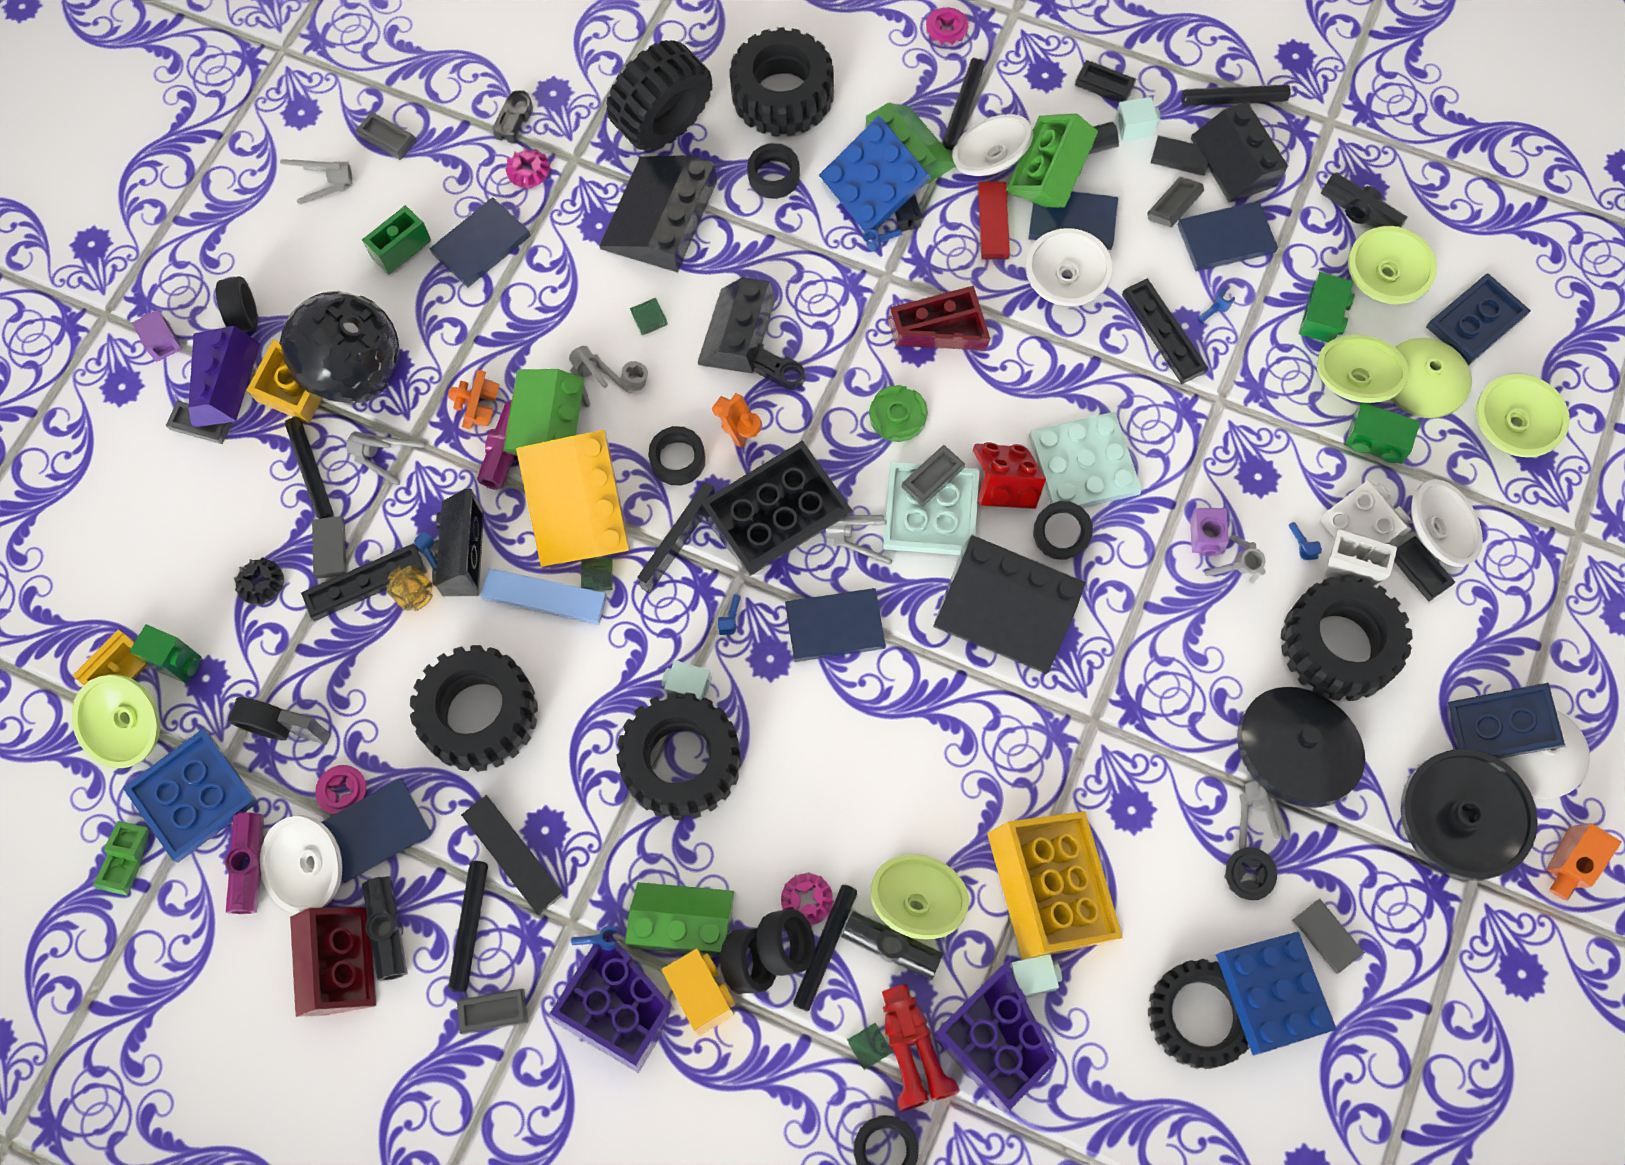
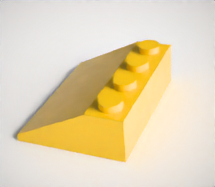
M605 430L516 448L541 567L630 550Z
M1085 811L1008 821L987 832L1022 960L1048 954L1052 956L1123 938Z

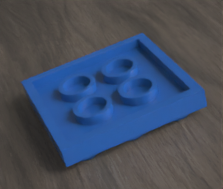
M877 116L819 174L864 232L869 229L876 231L931 178L929 173L880 116Z
M201 729L123 787V790L170 858L176 863H179L232 823L233 815L245 813L258 803L253 793L205 729Z
M1299 931L1216 954L1253 1056L1337 1030Z

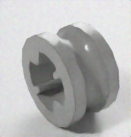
M637 361L626 363L622 368L620 377L622 385L631 391L642 389L646 384L648 370L642 363ZM634 373H636L639 375V377L636 376L634 379H632L629 377V375L632 376Z

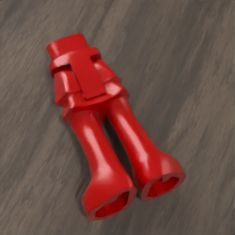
M907 984L882 991L886 1005L882 1007L883 1012L886 1013L885 1035L889 1036V1046L893 1048L903 1080V1091L897 1097L899 1112L911 1110L929 1102L910 1046L915 1044L926 1074L931 1100L938 1101L960 1093L961 1091L956 1080L946 1076L940 1066L930 1036L932 1032L926 1025L928 1020L918 1005L915 1004L917 1002L916 997L910 996Z

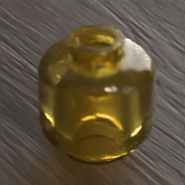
M416 566L397 567L388 576L390 582L387 585L386 592L403 610L409 611L413 609L418 611L431 601L433 597L431 593L433 584Z

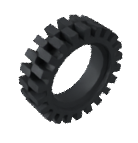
M1208 959L1186 961L1167 971L1154 986L1155 990L1150 994L1149 998L1151 1007L1148 1008V1016H1151L1152 1021L1149 1026L1151 1031L1156 1033V1042L1158 1045H1163L1165 1048L1164 1052L1169 1057L1174 1056L1177 1059L1176 1062L1182 1065L1188 1064L1191 1068L1213 1069L1232 1063L1239 1059L1241 1054L1247 1052L1250 1047H1248V1041L1218 961L1213 963L1208 962ZM1196 982L1210 984L1219 989L1229 1000L1233 1013L1232 1028L1228 1036L1221 1043L1209 1047L1199 1046L1187 1040L1177 1029L1173 1019V1003L1178 992L1187 984Z

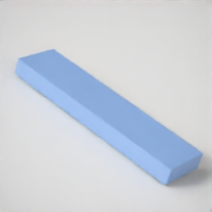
M491 568L488 570L480 595L483 600L598 625L607 599L606 593Z

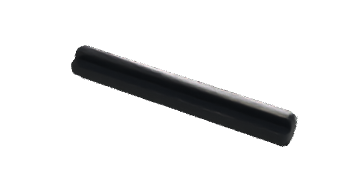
M976 57L971 59L942 144L951 151L957 145L984 70L985 62L983 59Z
M1288 84L1184 89L1181 100L1184 106L1288 101L1291 91Z
M299 417L287 419L284 424L315 515L318 519L333 517L334 513L303 423Z
M475 860L469 863L448 989L453 992H466L468 989L488 871V864L483 861Z
M843 884L840 887L816 945L814 959L806 970L794 998L793 1005L800 1010L807 1012L810 1010L857 896V890L849 885Z

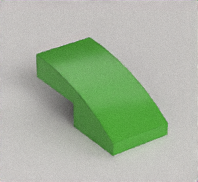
M117 821L103 849L107 853V857L93 883L97 889L128 896L145 852L150 831L148 827Z

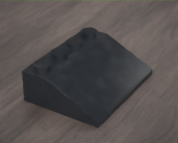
M690 155L640 157L599 248L678 273L716 186L715 163Z
M803 440L701 501L703 516L721 542L750 576L853 513L849 504Z
M971 534L962 547L933 627L1047 674L1076 612L1086 582Z

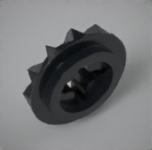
M263 557L259 560L249 559V563L244 567H239L240 572L237 577H234L236 583L234 590L245 602L255 605L273 600L280 593L284 584V575L281 568L274 561ZM261 573V576L267 580H264V582H259L258 586L256 587L255 584L249 580L257 578L258 574Z
M1254 847L1242 848L1233 852L1232 856L1225 863L1224 878L1227 880L1229 890L1241 899H1262L1269 895L1276 885V865L1272 858L1261 849ZM1243 865L1248 868L1258 867L1254 873L1256 882L1252 880L1240 881L1246 873Z

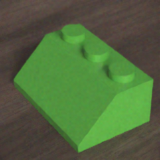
M888 102L866 115V127L877 116L883 118L929 173L931 178L923 186L956 167L952 155L910 106Z
M1077 113L1039 115L1033 128L1031 145L1019 160L1006 191L1044 207H1065L1076 180L1082 172V167L1089 151L1093 147L1098 130Z
M519 369L516 372L503 451L518 456L516 448L575 436L585 378L560 369Z
M638 882L629 909L625 944L630 949L684 954L698 949L701 955L708 953L709 956L720 957L722 944L726 936L730 934L734 891Z

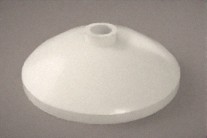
M1003 114L985 119L972 126L958 139L957 145L954 146L952 152L954 164L959 171L967 175L988 176L999 173L1014 165L1027 152L1033 139L1032 127L1027 119L1015 114Z
M1070 228L1057 229L1041 236L1030 248L1026 260V274L1032 288L1044 299L1063 306L1083 305L1098 298L1106 290L1113 270L1110 253L1098 238L1085 231ZM1062 276H1069L1071 279H1065Z
M1433 479L1421 484L1415 490L1412 498L1411 516L1416 533L1423 545L1433 556L1451 566L1461 567L1474 562L1481 553L1483 537L1479 519L1468 499L1456 487L1443 480Z
M1558 710L1556 712L1565 747L1553 749V751L1545 750L1500 759L1522 778L1534 798L1553 799L1566 795L1582 783L1588 772L1590 754L1587 741L1579 727L1568 716Z
M303 815L288 817L276 823L267 833L260 853V871L264 886L270 897L281 908L294 914L308 908H324L337 893L342 877L340 849L329 829L320 821Z

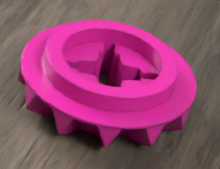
M939 8L933 11L926 21V33L930 34L932 41L938 40L941 45L944 42H949L953 46L955 41L962 42L965 34L968 33L969 23L967 17L955 8ZM944 25V26L948 27V26L951 25V26H952V30H950V29H948V28L945 29V30H942V26Z
M524 148L519 153L514 151L513 157L507 159L505 170L508 179L514 185L522 188H531L541 184L547 178L550 165L545 153L541 154L536 148L534 150ZM522 163L532 165L533 172L523 168Z
M338 765L324 772L317 782L315 790L316 800L324 811L335 815L367 797V782L362 773L352 766ZM346 783V787L353 793L343 794L341 799H339V795L331 788H342L343 784Z
M808 872L795 875L785 884L781 894V905L783 910H798L801 898L796 893V890L799 893L806 894L814 887L812 897L819 907L807 904L799 912L805 915L810 925H815L823 921L830 913L833 905V894L831 887L821 876Z

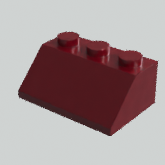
M365 907L308 908L290 917L295 1017L330 1015L376 1006L371 938L365 930L367 922Z

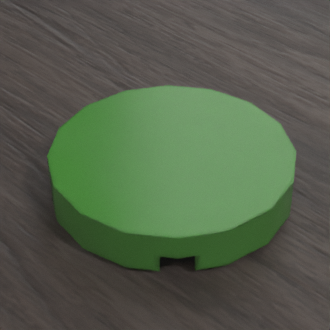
M895 385L886 387L876 394L870 405L869 417L871 426L878 435L886 440L901 442L916 437L923 430L928 415L927 406L921 394L914 389L912 391L906 389L907 386Z

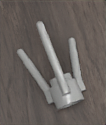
M280 160L282 165L302 166L304 170L326 171L328 183L334 184L331 187L298 198V204L336 191H345V184H352V172L349 162Z
M587 346L577 347L570 353L569 360L573 365L570 369L572 374L580 377L582 374L583 376L593 374L602 387L606 388L608 384L597 370L599 367L626 392L629 391L622 385L620 377L604 364L597 354L593 355ZM584 386L582 398L585 406L589 407L590 401Z
M354 431L347 440L346 449L349 454L355 455V462L364 464L395 485H399V479L368 460V457H374L378 447L389 449L391 444L425 448L426 444L424 442L381 437Z
M883 515L847 516L826 529V537L833 538L835 546L849 548L887 564L892 563L891 558L845 540L846 537H852L853 525H886L887 520L884 519Z
M1232 535L1230 537L1231 540L1244 547L1245 550L1240 551L1236 555L1234 563L1207 570L1205 575L1211 576L1238 570L1243 574H1252L1249 581L1254 583L1260 575L1266 573L1264 569L1266 563L1265 556L1259 549H1256L1257 545L1255 542H1248L1236 535Z
M1256 780L1246 783V793L1239 795L1241 801L1239 850L1246 848L1250 805L1253 811L1266 810L1275 839L1281 837L1280 829L1283 838L1289 840L1290 835L1278 807L1276 797L1266 791Z

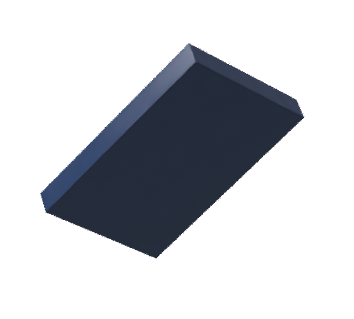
M1072 191L1065 207H1044L1033 203L1028 239L1037 240L1044 234L1057 229H1078L1095 236L1108 250H1112L1118 197Z
M492 197L429 249L432 255L464 285L470 287L528 239L531 234L522 223Z
M1259 201L1179 219L1177 224L1195 272L1273 254L1278 249Z
M1487 273L1427 324L1426 328L1442 342L1457 350L1467 364L1470 365L1521 322L1531 310Z
M876 588L785 601L794 662L886 648Z
M1549 682L1448 702L1459 749L1476 750L1501 759L1565 747Z
M403 778L392 782L321 822L332 833L340 849L342 859L341 879L343 883H347L432 835Z

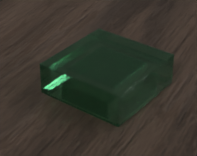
M656 297L630 308L631 315L642 336L668 325Z
M612 558L582 559L581 588L594 591L613 590Z
M876 1022L847 1040L864 1071L893 1053Z

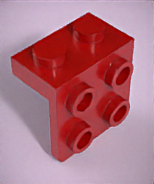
M992 442L974 444L972 451L985 472L977 498L980 505L1036 509L1046 478L1030 451L1025 446L1019 444L1011 446L997 445Z

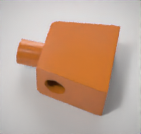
M1592 823L1569 826L1547 866V870L1557 876L1549 891L1557 897L1568 901L1576 888L1592 887L1622 841Z

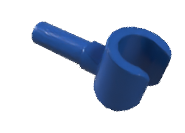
M899 228L887 233L878 234L877 231L869 229L863 233L864 241L875 239L867 243V247L870 251H876L880 248L881 242L901 236L902 231Z
M1227 289L1220 290L1214 300V304L1197 318L1198 321L1203 323L1218 311H1228L1235 300V296L1231 300H1225L1223 297Z
M1295 522L1290 523L1288 526L1300 545V557L1303 560L1319 559L1318 554L1322 552L1320 542H1308Z
M423 531L415 538L414 543L417 549L427 558L432 569L437 568V560L429 550L435 541L426 531Z
M738 594L733 596L728 617H718L719 635H732L736 632V612L741 596Z
M606 926L601 929L599 934L571 937V945L600 944L604 950H613L617 946V942H605L603 937L607 934H617V929L612 926Z

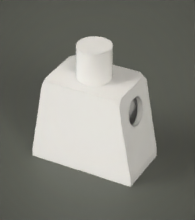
M1338 529L1325 576L1327 578L1335 577L1337 581L1342 576H1353L1356 582L1364 578L1370 580L1371 586H1374L1391 575L1397 547Z

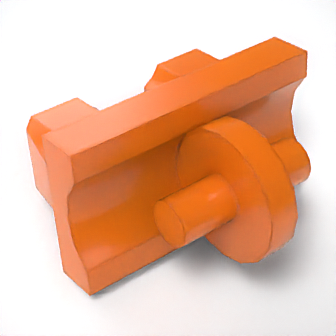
M477 369L471 392L467 390L469 384L465 381H460L459 387H452L448 391L449 399L454 401L453 408L455 410L461 411L463 404H467L462 423L463 428L470 429L472 424L488 426L490 423L493 408L479 405L478 401L479 398L495 402L500 384L485 379V371Z
M735 393L731 400L721 396L712 407L714 415L720 417L722 421L721 427L723 431L730 435L735 446L743 448L746 438L757 436L762 429L760 417L757 414L751 413L742 395Z

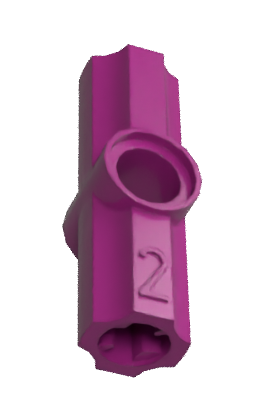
M511 401L505 402L496 429H491L487 436L485 444L486 455L477 476L479 484L493 490L503 489L512 462L518 460V456L503 451Z
M249 812L233 815L231 850L225 859V867L229 872L226 913L240 915L257 913L261 876L260 853L264 829V815ZM250 856L249 866L241 870V862Z

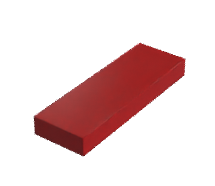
M978 182L981 259H1009L1010 245L1006 182Z

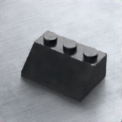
M1248 102L1222 110L1192 134L1190 138L1193 144L1199 146L1208 161L1207 167L1229 203L1277 187L1288 168L1286 161Z
M742 277L720 290L699 355L698 365L753 374L758 350L763 342L775 303V297L769 281Z
M464 489L443 500L441 512H437L436 525L440 533L439 540H435L434 554L438 559L437 568L432 570V583L442 596H479L484 511L472 489Z

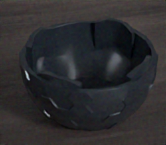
M340 291L317 294L297 306L286 320L279 342L284 362L293 376V380L308 393L310 392L324 399L349 405L372 400L389 386L388 384L393 377L400 356L397 332L388 315L372 300L361 295L357 296ZM352 323L358 328L359 332L351 333L344 328L343 324Z

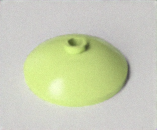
M1382 226L1365 232L1355 241L1348 257L1349 272L1357 287L1369 297L1389 304H1404L1417 300L1429 290L1437 274L1436 258L1426 241L1412 231L1395 226Z
M1346 335L1331 340L1322 348L1317 360V371L1323 383L1339 396L1355 402L1374 403L1391 399L1404 389L1409 377L1408 363L1400 351L1381 339L1366 335Z
M1413 338L1395 347L1404 356L1409 367V377L1404 389L1398 395L1391 398L1399 408L1414 416L1439 418L1455 412L1462 406L1470 394L1472 376L1467 362L1457 350L1442 341L1432 338Z
M1510 374L1495 379L1483 390L1476 406L1477 421L1485 437L1494 446L1511 455L1520 457L1544 455L1555 449L1568 432L1570 418L1564 399L1550 384L1534 376Z
M117 674L100 676L86 683L75 698L72 708V725L75 736L83 750L98 763L112 768H126L142 762L154 750L160 734L158 709L148 691L135 680Z
M916 854L894 857L878 868L872 880L870 895L876 913L889 927L906 936L918 939L944 937L954 932L966 917L969 907V895L964 882L952 868L932 857Z

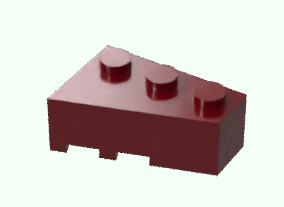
M974 285L893 306L889 310L888 323L895 346L986 351L991 339Z

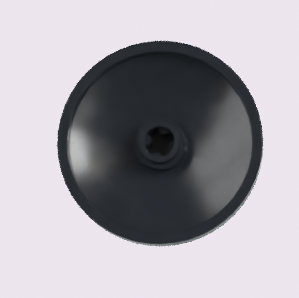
M1298 687L1274 688L1256 697L1240 718L1237 730V743L1243 763L1258 784L1275 797L1296 806L1309 808L1325 807L1342 800L1359 783L1365 768V750L1361 736L1348 715L1328 698L1316 692Z
M1456 749L1439 753L1426 760L1411 774L1402 792L1401 819L1409 842L1420 857L1429 865L1448 876L1468 881H1480L1498 877L1517 867L1527 857L1534 844L1538 818L1535 802L1527 785L1510 766L1487 753L1470 749Z

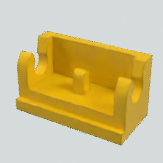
M118 629L72 676L83 685L97 677L109 674L123 675L134 680L147 664L129 652L134 641Z

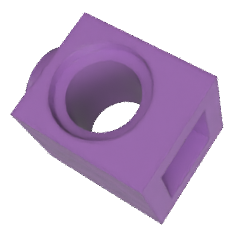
M159 310L147 313L140 319L132 322L145 350L156 362L183 350L170 323Z
M1195 508L1190 518L1192 553H1201L1203 556H1216L1223 553L1229 543L1227 508ZM1203 530L1212 531L1215 537L1207 536Z

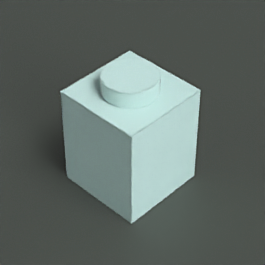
M1152 97L1119 102L1115 121L1121 141L1154 136L1156 126L1160 123V111L1158 107L1155 108Z
M674 660L672 668L665 670L662 686H664L666 695L667 693L677 692L678 697H685V693L688 692L694 693L696 698L701 700L707 696L712 676L710 670Z
M1051 954L1010 963L1012 974L1025 997L1056 991L1059 988L1058 982L1062 981L1059 964L1057 961L1052 962Z

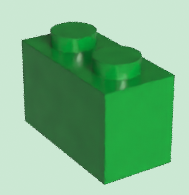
M406 205L362 239L370 257L388 275L432 241L424 222Z
M1319 272L1311 287L1298 334L1327 343L1335 339L1338 334L1343 335L1348 323V318L1344 317L1345 311L1350 310L1355 294L1351 293L1354 281Z
M1361 403L1352 417L1344 445L1353 448V450L1359 453H1369L1381 457L1389 463L1402 464L1412 452L1420 421L1367 403Z
M145 624L129 651L155 671L185 684L197 672L199 661L202 656L179 638Z

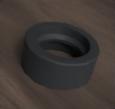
M779 143L761 145L748 158V180L751 188L758 195L771 199L786 197L799 184L800 163L797 154L790 147ZM776 161L786 164L790 168V173L783 179L770 181L761 178L758 175V169L765 163Z
M241 276L219 280L215 288L216 300L225 326H235L243 332L255 330L258 326L257 308L252 291L246 280Z
M672 426L663 429L653 437L649 445L648 457L653 473L660 481L669 485L682 486L691 483L701 475L705 467L706 455L701 438L693 430L686 427ZM675 442L686 443L694 451L693 462L679 470L668 469L660 461L661 451L667 445Z
M1058 501L1049 504L1038 514L1033 527V537L1037 547L1045 555L1053 559L1067 560L1079 555L1088 547L1092 538L1093 524L1089 514L1080 505L1071 501ZM1068 513L1079 522L1081 528L1080 537L1073 546L1058 548L1047 540L1045 525L1053 515Z
M236 698L228 718L230 724L245 731L281 741L287 740L290 733L289 729L277 721L281 710L284 709L251 698Z
M785 909L771 912L762 918L758 925L756 941L757 951L766 969L775 976L802 973L808 969L814 959L815 939L812 927L805 915L797 909ZM783 927L787 932L790 942L789 957L786 955L782 944Z
M758 928L733 930L726 936L722 944L720 954L721 972L728 987L738 994L766 992L776 979V976L763 965L757 951L756 935ZM748 946L750 948L753 959V968L751 976L748 972L746 964V952Z
M881 1115L869 1119L859 1129L854 1140L853 1152L857 1165H871L865 1153L866 1143L872 1133L882 1128L893 1129L904 1139L906 1157L901 1165H916L919 1155V1144L915 1132L905 1121L895 1116Z

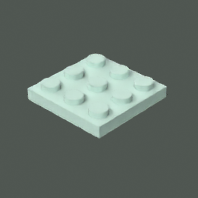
M1115 412L1030 431L1029 438L1038 466L1046 478L1044 485L1051 504L1058 501H1071L1085 508L1140 495L1142 489Z
M890 462L886 508L887 524L885 525L883 549L960 555L963 545L971 534L976 536L980 469L964 468L926 505L922 506L902 488V482L922 464Z

